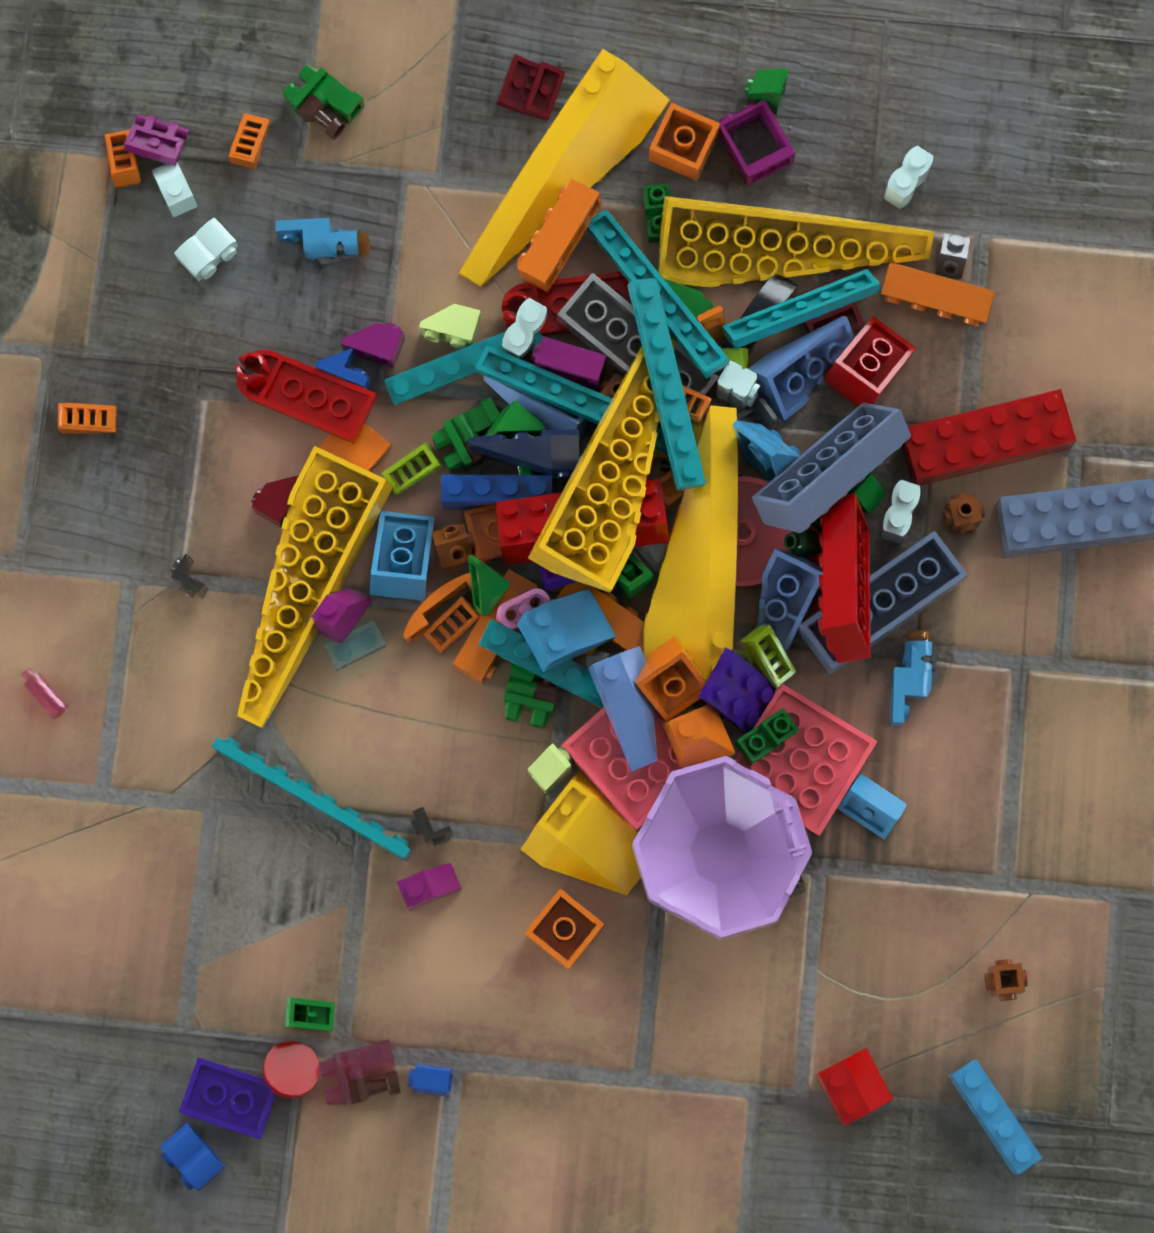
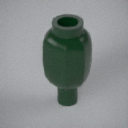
M810 529L801 533L792 531L784 539L785 547L797 556H811L822 549L819 534Z

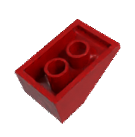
M872 316L835 361L823 381L856 406L863 402L874 404L915 351L916 347Z

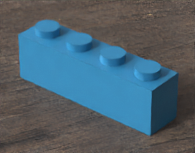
M977 1059L971 1060L948 1076L1013 1174H1020L1042 1159Z

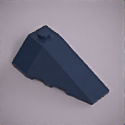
M579 429L542 430V436L536 437L522 432L513 436V439H507L504 435L468 438L470 451L539 473L552 475V477L557 476L559 480H569L579 461Z

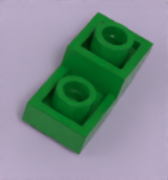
M670 183L643 186L648 243L660 242L665 196L671 197Z
M782 708L761 722L759 726L736 740L734 744L751 766L800 730Z

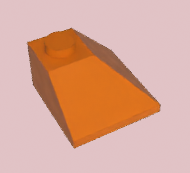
M675 636L651 652L635 681L636 685L666 722L699 700V695L707 682L695 662Z
M709 705L662 724L681 769L736 754L719 713Z

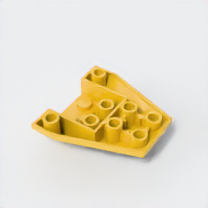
M580 770L539 820L520 850L544 868L627 896L641 879L632 844L642 826L634 830Z

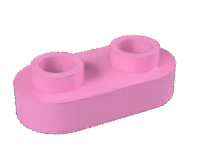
M530 589L504 602L497 610L498 623L510 629L519 628L517 623L523 613L534 609L530 605V600L535 598L538 602L536 607L550 601L548 594L542 589ZM508 610H511L514 614L512 620H508L506 617Z

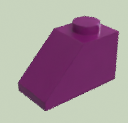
M377 322L343 338L341 346L343 351L353 348L355 356L394 368L405 337L399 326L388 322L385 325Z
M350 588L326 595L311 618L320 634L342 644L369 607L372 599Z
M451 863L421 871L397 882L409 911L461 890Z

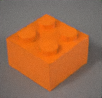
M671 103L649 148L648 161L697 181L719 136L720 123Z
M559 889L524 934L570 971L603 930L605 924L562 889Z

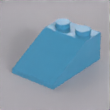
M737 420L733 423L743 460L769 481L773 480L802 455L795 446L791 445L789 447L786 445L781 435L774 429L769 431L763 425Z
M386 511L380 512L370 574V595L425 601L433 539L431 532L434 530L435 517Z
M590 589L544 603L523 613L517 623L543 672L616 638Z

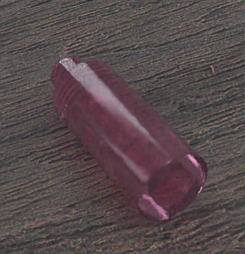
M28 668L22 673L26 680L24 686L52 719L59 717L67 710V703L40 672L35 674L31 668Z

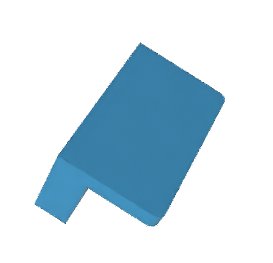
M860 774L837 809L885 840L907 804L866 776Z

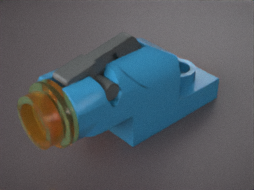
M329 218L275 221L279 240L294 243L299 241V239H303L306 258L318 260L322 266L352 261L363 257L364 254H370L368 232L362 233V230L350 231L335 229V232H332Z
M908 631L904 642L905 650L901 666L904 667H894L891 672L890 727H902L904 720H909L910 706L909 703H905V700H925L932 686L939 681L935 648L932 645L933 639L930 638V632Z

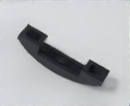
M775 274L764 284L740 319L789 300L798 288V285L784 276ZM726 338L721 349L734 347ZM759 340L739 348L748 349L749 357Z

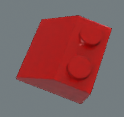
M867 1048L816 1073L842 1126L861 1118L893 1100Z

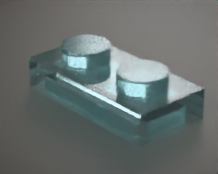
M373 620L351 631L342 644L333 640L324 646L336 670L339 671L386 647V643Z

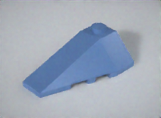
M842 316L767 354L748 368L757 374L756 383L760 385L757 393L765 399L781 420L785 421L810 399L808 394L816 384L820 386L824 379V373L831 364L835 363L855 338L847 317Z
M483 377V380L508 404L516 400L544 424L545 430L579 429L580 442L592 423L488 377Z
M775 548L763 572L756 628L758 626H771L784 651L787 653L799 625L802 623L820 587L819 575L823 574V570L820 567V563L806 556H797L792 552ZM767 647L763 652L767 653L770 649ZM773 657L769 661L770 664L773 663L777 658Z
M640 646L606 658L588 667L631 772L658 761L654 707L635 683L646 663Z

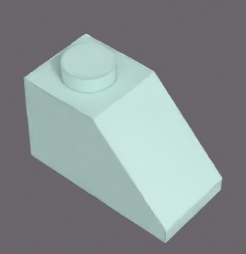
M178 163L176 166L164 164L151 170L173 218L198 207Z

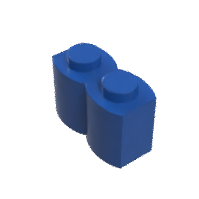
M417 1063L415 1069L410 1068L408 1086L413 1087V1092L450 1097L453 1069Z
M186 1123L160 1146L164 1151L161 1157L171 1168L176 1166L180 1170L182 1175L179 1178L189 1190L195 1188L197 1191H201L226 1168L220 1158L189 1123Z

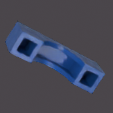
M442 475L441 503L443 509L469 510L481 505L496 504L499 501L552 494V475Z

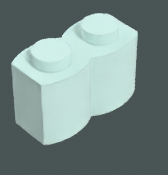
M919 146L912 148L906 154L902 167L898 168L891 175L884 199L899 209L905 207L911 201L915 188L920 186L927 178L933 161V155Z
M213 218L202 226L194 236L185 241L174 254L183 266L200 281L203 278H210L216 272V266L219 263L232 259L237 252L238 244L226 229Z
M531 298L524 301L517 312L516 322L507 329L503 337V348L519 358L525 356L532 347L534 334L540 331L546 322L547 308Z
M900 480L896 484L889 499L888 510L880 526V537L882 539L897 544L904 540L911 526L912 513L920 498L919 485Z

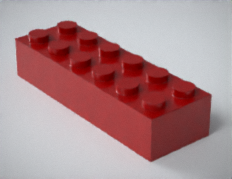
M1059 389L908 426L911 437L903 443L902 450L911 482L922 486L1069 450L1077 440L1062 390Z
M661 478L646 480L645 497L642 499L641 517L636 528L634 547L670 541ZM562 492L496 502L500 548L505 566L534 562L528 559Z
M850 494L839 499L829 508L827 513L819 517L821 527L823 528V532H819V541L823 549V553L819 554V563L823 570V574L819 575V585L823 596L819 597V608L822 618L818 620L820 634L826 636L828 652L834 654L837 663L871 658L870 529L856 494Z

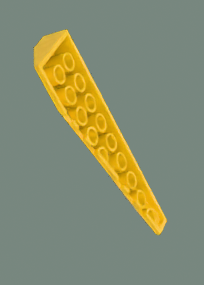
M602 49L516 178L459 271V274L482 288L516 254L519 255L526 248L525 246L531 242V238L537 230H541L545 223L544 218L547 211L551 207L554 208L558 202V194L564 185L568 186L571 179L589 188L596 182H600L607 172L615 165L620 164L627 154L642 144L670 102V99L626 62Z
M665 196L657 271L664 280L683 285L711 288L756 280L764 281L775 274L787 278L825 273L832 270H848L862 266H878L890 262L901 263L930 259L934 231L810 213Z
M671 338L673 350L675 351L676 341ZM642 347L593 433L528 559L552 573L607 592L612 591L635 545L636 528L641 517L640 509L642 499L645 497V485L647 475L650 473L658 434L656 431L660 421Z
M708 406L698 444V452L706 484L701 488L683 490V498L676 513L669 537L670 541L666 547V555L659 570L660 575L656 588L653 590L652 602L649 612L646 614L643 628L642 653L646 661L652 651L675 636L706 680L711 675L724 649L733 650L738 519V448L733 423L737 420V408Z
M316 446L313 447L289 495L287 504L291 506L287 511L286 518L284 517L280 544L277 545L274 569L271 570L261 613L260 628L257 629L255 638L257 641L254 653L251 655L250 670L244 684L237 714L238 717L261 728L264 727L319 632L311 616L326 595L342 589L393 488L387 479Z

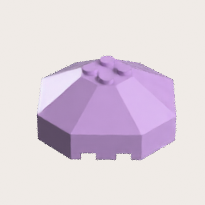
M727 756L672 771L632 844L648 902L718 940L775 924L812 855L796 798L771 786L770 780L767 777L739 765L735 760Z

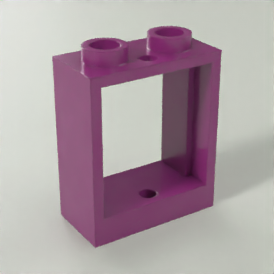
M765 100L759 103L756 101L751 102L743 108V111L735 115L733 113L727 114L720 119L718 137L746 186L794 163L796 153ZM761 118L778 151L747 166L729 134Z
M544 336L541 345L536 344L532 354L533 365L599 393L598 389L606 373V355Z

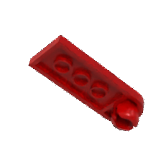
M620 271L595 274L632 305L627 286L629 282ZM590 275L556 279L549 292L531 283H523L512 287L505 294L501 305L506 328L508 329L516 322L517 314L511 312L518 311L522 303L531 298L547 308V319L540 329L542 337L571 333L557 321V314Z
M258 350L240 356L239 361L242 366L256 372L255 374L246 373L242 366L235 365L238 389L247 400L355 444L378 398L377 393L271 350Z

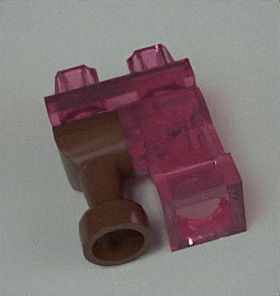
M390 1040L333 1054L334 1058L319 1063L322 1078L338 1076L339 1086L324 1089L328 1105L343 1104V1106L361 1103L366 1101L371 1095L387 1090L390 1095L401 1093L396 1071L387 1072L385 1074L386 1079L369 1080L368 1072L395 1067Z

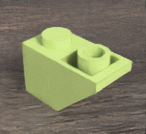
M453 304L421 321L419 325L420 333L428 341L439 342L442 340L449 342L454 348L463 349L475 343L482 319L481 311Z
M551 744L528 768V773L547 794L572 773V758L562 746L557 749L554 744Z

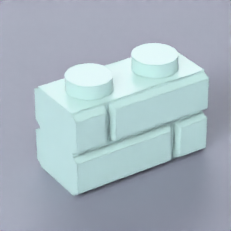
M730 361L718 379L716 400L725 405L730 404V407L737 408L739 412L744 411L747 406L752 407L759 394L757 392L760 388V385L756 383L757 374L747 368L743 370L741 365Z

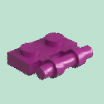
M137 114L135 124H132L124 143V151L176 166L184 147V139L187 140L189 129L180 127L179 123L171 122L169 124L157 120L156 116L148 115L146 117Z

